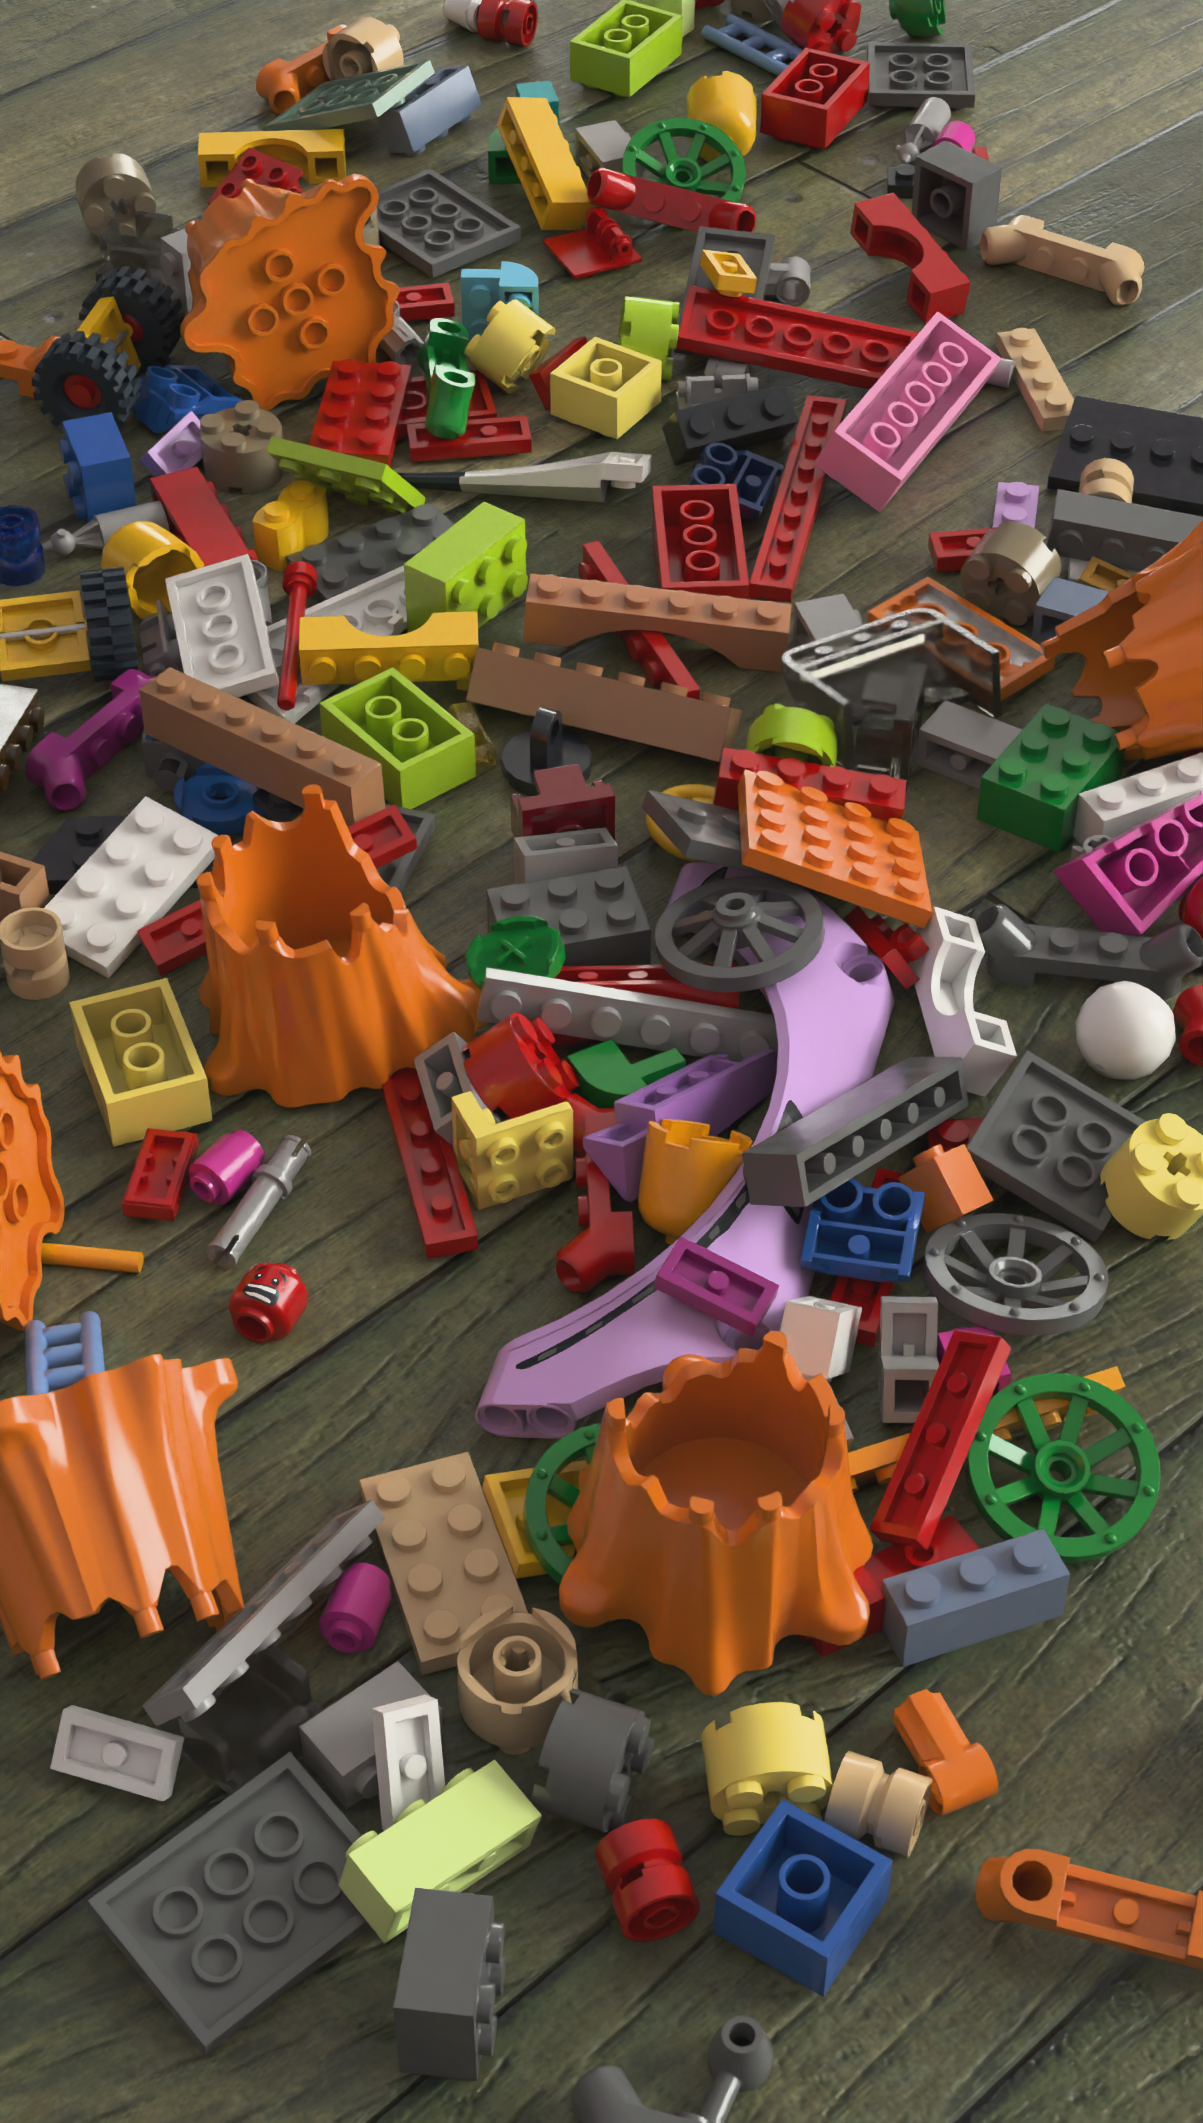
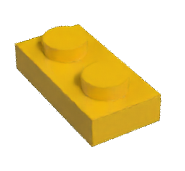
M702 250L700 266L720 294L740 297L741 293H755L757 278L740 254Z

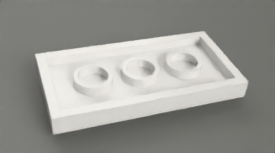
M248 554L165 579L184 674L235 697H241L280 685L254 569Z
M145 796L45 906V909L54 912L61 919L67 956L109 979L141 943L137 930L163 918L197 877L214 860L215 855L211 841L218 835Z

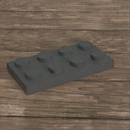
M699 226L678 323L679 330L689 286L693 285L717 290L700 266L702 250L740 254L757 278L755 293H741V296L764 300L775 246V235ZM674 349V353L719 358L704 354H697L681 349Z
M433 503L418 506L411 511L389 519H382L370 526L344 533L340 537L315 546L306 547L302 551L286 556L287 566L292 562L303 561L311 564L317 570V589L312 596L318 603H321L404 566L408 560L454 524Z

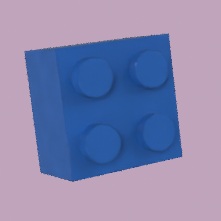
M112 413L62 421L65 438L58 439L62 462L67 464L68 473L63 474L67 496L69 499L72 498L77 521H85V524L93 520L94 515L136 506L131 458Z
M782 1799L716 1892L714 1933L824 1997L888 1901L893 1860Z

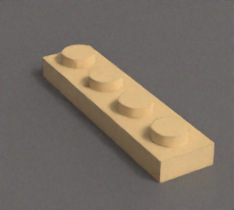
M1016 328L1012 331L997 332L996 347L1002 358L1015 361L1013 379L1041 431L1065 429L1074 399L1035 328Z

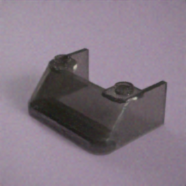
M909 609L790 649L782 655L783 677L795 706L810 710L818 715L827 716L833 721L834 731L838 740L836 762L847 770L855 768L854 726L852 723L921 699L936 710L945 700L959 706L971 702L993 718L1002 716L999 651L934 609Z

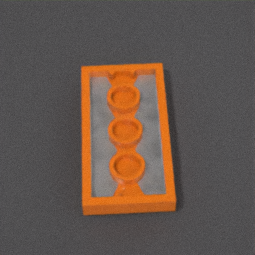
M928 576L868 611V627L994 706L1054 669L1055 656L1046 659L1038 643Z

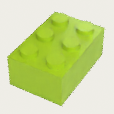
M621 0L570 41V80L582 83L588 88H599L612 92L618 97L630 98L682 54L683 15L630 0Z
M482 502L404 564L408 633L424 625L433 613L477 611L479 629L515 598L520 597L527 589L528 576L526 574L527 541L525 539V519Z
M393 667L319 703L322 736L380 762L382 766L384 798L392 805L395 804V806L413 809L476 777L474 733Z

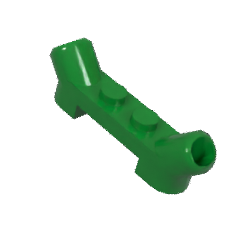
M434 318L430 321L425 342L418 351L417 361L418 366L425 373L428 407L425 428L433 436L445 439H458L466 432L469 405L476 381L475 374L468 372L466 355L464 354L469 343L468 330L462 324L444 318Z

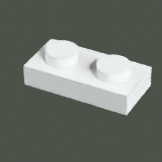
M421 1695L371 1708L382 1830L384 1831L395 1824L397 1817L410 1804L420 1799H424L428 1803L442 1794L445 1788L438 1699L428 1695Z
M71 1705L63 1709L50 1769L159 1801H165L172 1796L184 1737Z

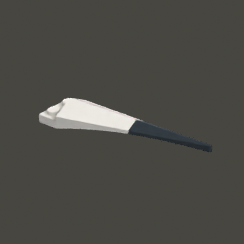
M607 452L577 459L505 469L397 474L414 488L604 503L609 480H611V486L615 488H636V482L642 483L651 472L652 455Z

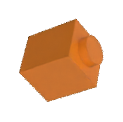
M941 1144L934 1146L913 1157L916 1168L898 1177L900 1183L908 1186L913 1193L914 1191L925 1192V1204L920 1221L927 1234L994 1201L965 1144L947 1152H944Z

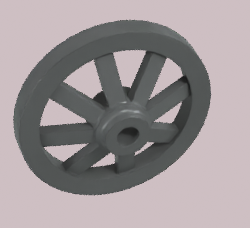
M763 876L733 877L699 886L685 893L669 905L659 918L655 929L657 955L666 972L688 986L714 992H741L759 989L776 984L795 975L816 957L822 947L825 936L821 907L808 891L791 882ZM800 916L805 923V927L802 929L774 917ZM702 929L682 947L677 949L675 946L677 936ZM764 932L794 944L776 956L763 937ZM715 940L718 942L719 947L714 966L704 965L692 960ZM750 947L759 963L753 965L731 967L736 949Z
M977 1214L962 1217L945 1224L929 1239L923 1262L924 1281L932 1295L944 1307L976 1325L1016 1335H1053L1068 1332L1087 1324L1102 1309L1109 1280L1108 1271L1102 1258L1083 1239L1055 1224L1015 1214ZM1008 1239L1007 1256L994 1259L981 1240ZM1025 1242L1052 1251L1036 1265L1023 1259ZM962 1246L980 1271L949 1256V1254ZM1068 1263H1071L1081 1274L1080 1277L1045 1282ZM953 1277L970 1286L960 1285ZM1081 1294L1070 1302L1053 1299Z

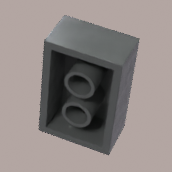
M627 866L486 889L488 933L492 931L490 925L499 920L515 916H534L546 920L548 926L556 928L560 932L566 957L563 966L651 965V928Z

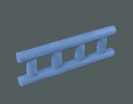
M734 14L728 15L725 27L717 30L710 25H705L701 30L702 38L776 76H779L788 67L782 61L789 58L794 60L803 51V49ZM742 34L748 37V39L741 42L734 37ZM766 46L773 51L764 54L758 49Z
M93 1311L84 1312L79 1318V1323L46 1327L42 1321L32 1320L26 1324L24 1329L26 1396L54 1392L66 1388L86 1376L105 1371L101 1321L97 1313Z

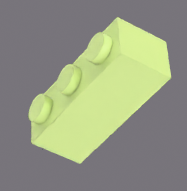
M496 1760L491 1761L476 1772L471 1768L465 1769L450 1780L442 1794L428 1803L424 1799L413 1802L400 1813L393 1826L379 1835L375 1831H369L359 1837L346 1851L345 1857L347 1859L338 1886L381 1940L386 1943L408 1928L415 1888L451 1892L464 1891L529 1847L542 1815Z

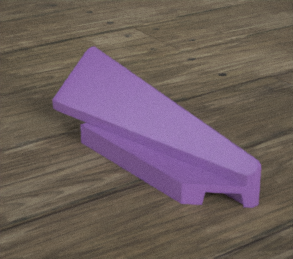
M762 1050L741 1062L730 1061L727 1053L708 1055L615 1101V1121L621 1123L583 1137V1148L605 1177L609 1179V1182L624 1200L632 1202L638 1197L648 1122L653 1121L661 1126L662 1119H676L710 1124L709 1135L717 1136L773 1092L777 1075L775 1050Z

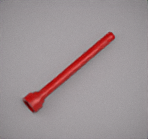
M303 561L290 563L284 570L282 582L283 590L289 596L277 705L285 711L292 710L295 707L300 665V617H305L306 601L317 589V570L311 564Z

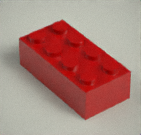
M736 484L652 486V536L657 588L749 599V579Z

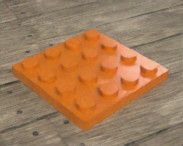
M744 769L737 785L742 865L925 929L932 914V907L919 833L911 824L898 818H890L888 822L871 817V812L857 803L847 802L843 807L827 801V796L815 788L805 786L799 791L795 787L785 784L780 777L767 771L754 773Z

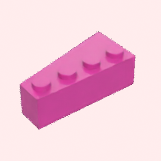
M1203 790L1194 793L1053 870V873L1100 932L1142 935L1203 873Z

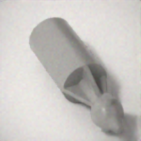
M931 97L922 103L904 131L903 139L905 144L902 146L897 144L895 148L901 164H914L916 156L932 147L944 125L949 122L951 110L944 100Z
M158 500L94 515L93 520L73 534L65 529H59L48 541L41 544V548L43 551L54 552L61 557H66L70 554L75 546L98 548L103 552V548L110 536L123 525L134 521H150L168 531L169 526L163 505Z

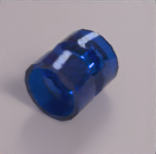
M21 505L0 507V584L8 586L27 585L40 579L45 573L46 564L43 547L40 542L39 519L36 512L28 507Z

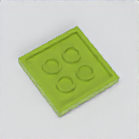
M273 436L270 438L266 453L279 462L278 468L294 474L293 479L296 481L303 479L326 488L327 497H331L332 492L345 494L344 499L362 506H368L369 501L382 503V509L398 515L424 505L426 497L387 464Z

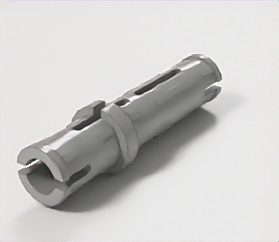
M294 1135L284 1136L268 1163L260 1165L252 1175V1186L248 1189L214 1240L206 1248V1254L211 1261L216 1258L220 1251L223 1252L227 1248L218 1261V1266L225 1269H232L239 1261L238 1259L277 1202L285 1200L292 1191V1180L312 1155L307 1143L303 1144L298 1153L292 1154L301 1138Z

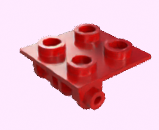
M249 147L207 203L210 205L219 195L227 198L238 197L242 192L241 184L246 179H252L256 184L302 194L303 190L300 188L298 179L304 172L297 167Z
M592 207L587 211L586 229L543 239V244L574 279L588 278L595 273L611 269H623L628 265L642 262L640 255L632 248L631 238L622 232V228L614 219L608 218L607 212L602 207Z

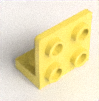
M471 1091L451 1097L453 1151L463 1185L478 1211L497 1204L507 1203L512 1199L544 1188L555 1187L573 1178V1109L568 1102H562L496 1124L488 1108L482 1110Z

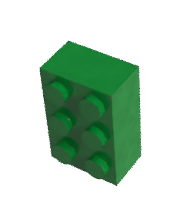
M1045 703L981 777L977 820L1059 853L1073 836L1079 793L1118 781L1121 778L1125 749L1119 750L1117 748L1115 734L1120 731Z

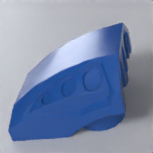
M167 365L164 368L149 366L146 375L139 378L141 380V387L138 392L141 394L133 412L134 416L154 433L161 434L167 433L190 411L200 420L204 415L215 414L225 409L234 408L238 402L243 400L240 397H235L212 379L200 366Z
M851 1178L813 1202L801 1256V1267L829 1275L877 1282H909L919 1224L925 1204V1192L914 1191L913 1193L908 1186L896 1182L884 1184L878 1189L863 1187L862 1184Z

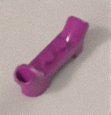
M129 669L110 684L113 700L71 735L65 738L51 732L31 750L25 765V775L28 781L43 787L45 799L50 807L60 811H70L79 808L86 799L85 780L144 731L139 689L157 676H149L136 669Z

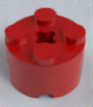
M789 0L782 15V31L791 42L803 50L806 47L831 54L840 51L848 52L857 41L855 33L860 21L861 4L856 0H795L793 3Z
M514 1012L462 1047V1053H469L471 1055L463 1064L473 1087L491 1112L500 1107L509 1116L505 1121L559 1104L567 1100V1095L572 1094V1090L580 1085L574 1069L565 1060L560 1061L551 1045L555 1043L554 1035L541 1018L537 1017L530 1021L522 1014Z

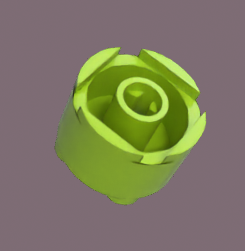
M625 296L621 309L618 345L661 360V381H670L673 368L672 349H676L679 325H677L679 303Z
M773 704L766 707L763 714L750 726L745 750L780 758H794L802 762L832 767L836 766L838 740L834 731V723L829 717L818 715L803 708Z

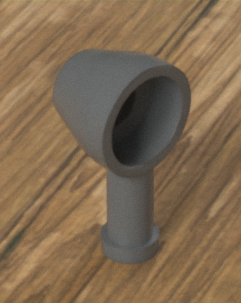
M742 2015L732 2017L713 2035L708 2048L707 2062L709 2071L715 2080L700 2112L696 2114L704 2117L710 2123H725L738 2092L753 2090L761 2086L768 2079L773 2066V2049L769 2037L753 2018ZM735 2038H746L751 2044L740 2047L732 2043V2040Z

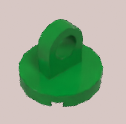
M515 916L497 921L490 925L491 932L483 937L479 933L471 941L465 954L466 968L470 979L480 990H482L486 967L555 978L560 973L566 959L564 943L560 932L556 928L548 926L546 920L534 916Z

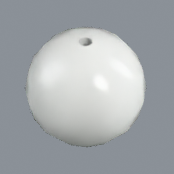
M1128 981L1115 982L1099 987L1084 1002L1075 1022L1077 1047L1086 1062L1099 1074L1113 1079L1135 1080L1152 1074L1170 1056L1176 1040L1174 1015L1169 1006L1149 989Z

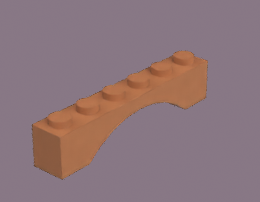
M531 573L525 604L523 642L567 647L582 639L606 632L624 630L659 631L683 636L702 643L727 657L739 668L783 673L792 604Z

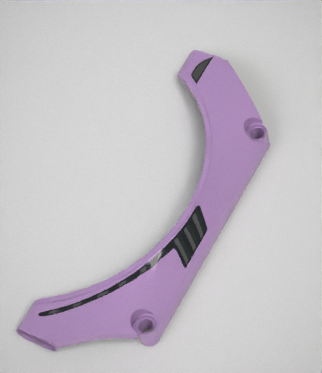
M708 862L688 863L682 867L667 907L685 893L710 882L742 876H771ZM799 884L796 885L808 891L819 903L823 914L825 936L819 953L805 968L781 982L760 988L770 1004L775 1018L778 1058L777 1075L770 1105L752 1147L871 1079L890 1015L895 1005L884 962L875 955H869L867 945L830 907ZM800 916L774 917L802 929L805 927V923ZM702 929L693 932L697 934ZM764 932L763 937L776 956L794 944ZM715 940L713 943L719 947L718 942ZM750 947L735 950L734 959L741 966L759 963ZM742 1162L736 1174L713 1204L682 1235V1237L780 1285L775 1300L753 1337L653 1288L656 1275L678 1240H676L643 1269L606 1294L561 1319L515 1338L502 1347L497 1354L476 1409V1421L480 1427L496 1436L562 1438L574 1431L579 1419L606 1407L607 1402L615 1398H624L644 1387L662 1382L665 1367L671 1360L681 1355L694 1354L715 1363H724L731 1360L739 1348L759 1350L763 1346V1338L768 1332L780 1331L786 1301L807 1297L809 1294L815 1270L801 1267V1256L813 1203L806 1207L751 1205L747 1183L743 1176L744 1163Z

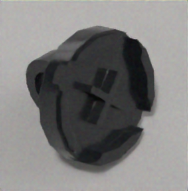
M544 707L539 708L531 730H526L512 737L504 746L501 756V770L503 776L509 779V785L516 791L530 796L539 795L534 783V771L577 764L580 766L586 782L590 777L592 768V754L588 744L577 734L562 729V714L560 711Z

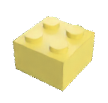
M594 337L550 373L551 415L599 432L603 436L619 439L661 402L662 361Z

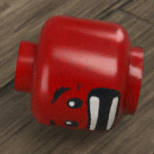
M263 1262L254 1264L246 1271L230 1296L228 1308L234 1327L245 1338L257 1343L279 1341L292 1332L307 1308L309 1295L298 1272L291 1266L284 1263Z

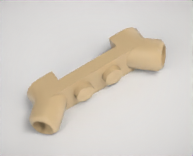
M1024 215L1013 218L1007 225L986 227L982 232L980 252L982 259L989 266L1014 263L1105 292L1110 301L1115 306L1120 307L1130 305L1140 296L1142 290V279L1140 277L1144 272V262L1141 256L1129 247L1112 242L1104 249L1043 230L1044 221Z

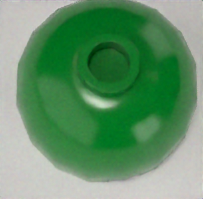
M889 0V11L892 20L898 19L900 27L908 35L916 38H929L944 34L945 30L939 27V24L946 23L944 0Z

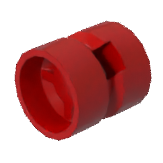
M482 0L477 18L479 36L482 39L498 42L505 38L508 44L529 46L537 28V5L534 1L512 0L511 2L510 0Z
M640 1819L612 1830L601 1839L595 1849V1859L605 1887L612 1893V1906L622 1934L628 1940L636 1942L656 1941L683 1930L694 1921L700 1912V1901L689 1873L684 1867H681L682 1854L672 1828L666 1821Z

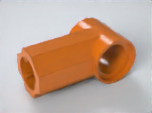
M928 1689L909 1695L904 1703L894 1709L893 1723L918 1765V1774L932 1778V1789L928 1804L937 1816L946 1815L997 1795L998 1779L988 1753L978 1742L969 1743L940 1692L932 1693Z

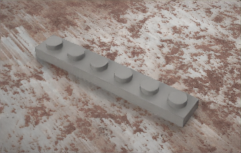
M487 967L477 1009V1021L497 1024L510 1014L517 1012L530 1021L537 1017L541 1018L548 1025L552 1033L605 1042L612 1039L617 1044L660 1051L676 1048L680 1054L703 1058L708 1055L727 1053L730 1061L741 1062L762 1050L773 1049L776 1056L778 1050L775 1018L772 1014Z
M373 1499L333 1517L244 1605L245 1609L238 1611L142 1705L156 1726L179 1716L185 1722H188L207 1711L216 1702L212 1693L217 1688L232 1683L247 1671L249 1665L245 1659L250 1654L259 1653L274 1643L281 1636V1632L277 1627L282 1622L285 1623L294 1619L309 1608L312 1604L309 1595L313 1591L315 1592L326 1587L342 1574L343 1571L339 1564L342 1561H347L357 1556L372 1543L368 1535L385 1519Z

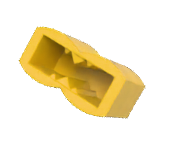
M297 480L283 489L277 501L269 502L258 510L253 518L255 550L259 562L266 567L283 572L287 567L286 556L302 551L306 547L321 544L329 534V517L326 488L307 480Z

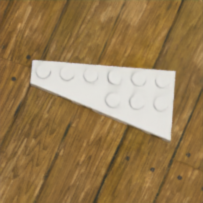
M404 566L307 608L305 617L345 616L353 627L364 633L376 636L399 635L407 628ZM287 618L267 626L279 682ZM299 665L295 707L292 710L285 711L278 707L279 685L247 694L246 696L259 708L295 724L341 684L302 686L301 668Z

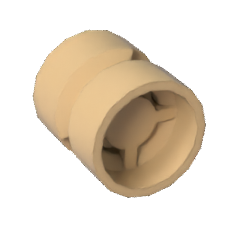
M1102 458L1094 460L1081 473L1079 493L1132 503L1134 484L1132 471L1125 463L1116 459Z
M38 907L19 909L6 916L0 923V946L9 989L15 995L29 1000L47 999L59 994L68 985L70 980L61 919L54 912Z
M848 1751L836 1775L824 1822L855 1840H859L866 1833L872 1834L876 1847L909 1858L924 1821L932 1789V1778L902 1768H898L889 1775L884 1772L881 1761Z

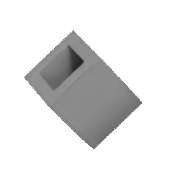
M881 1296L880 1343H878V1391L883 1423H915L938 1370L939 1363L936 1357L938 1301L936 1297Z

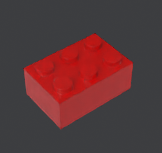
M805 47L762 93L760 133L773 136L780 141L790 140L802 143L812 149H826L868 102L870 63Z

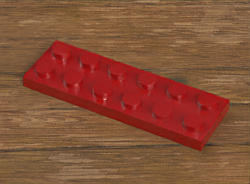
M690 285L676 349L871 389L918 333L745 296H725L717 290Z

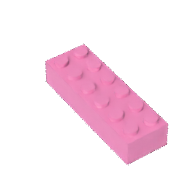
M937 311L836 428L814 465L858 496L863 502L881 512L980 392L1002 358Z

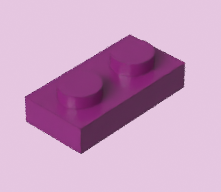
M680 1236L657 1273L653 1288L753 1337L775 1300L780 1285Z

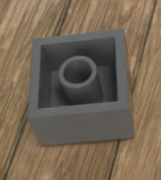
M941 142L916 156L912 215L928 232L965 250L974 247L980 243L982 232L986 227L996 226L1002 167L950 142Z
M415 1888L393 2005L399 2072L477 2081L481 2055L493 2056L497 2031V2016L493 2015L495 1996H502L506 1975V1956H502L505 1924L494 1922L493 1896Z

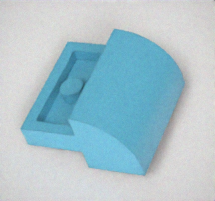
M502 261L501 270L461 269L462 325L468 330L469 342L475 335H482L489 325L486 318L493 306L499 301L507 305L516 299L539 316L538 277L528 267L518 263Z

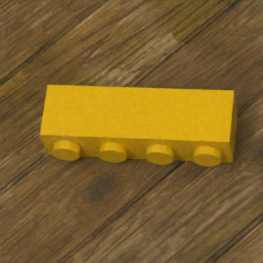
M507 97L496 126L541 230H582L587 211L593 205L587 198V189L582 180L580 169L574 162L569 150V144L562 135L557 117L553 114L547 98Z

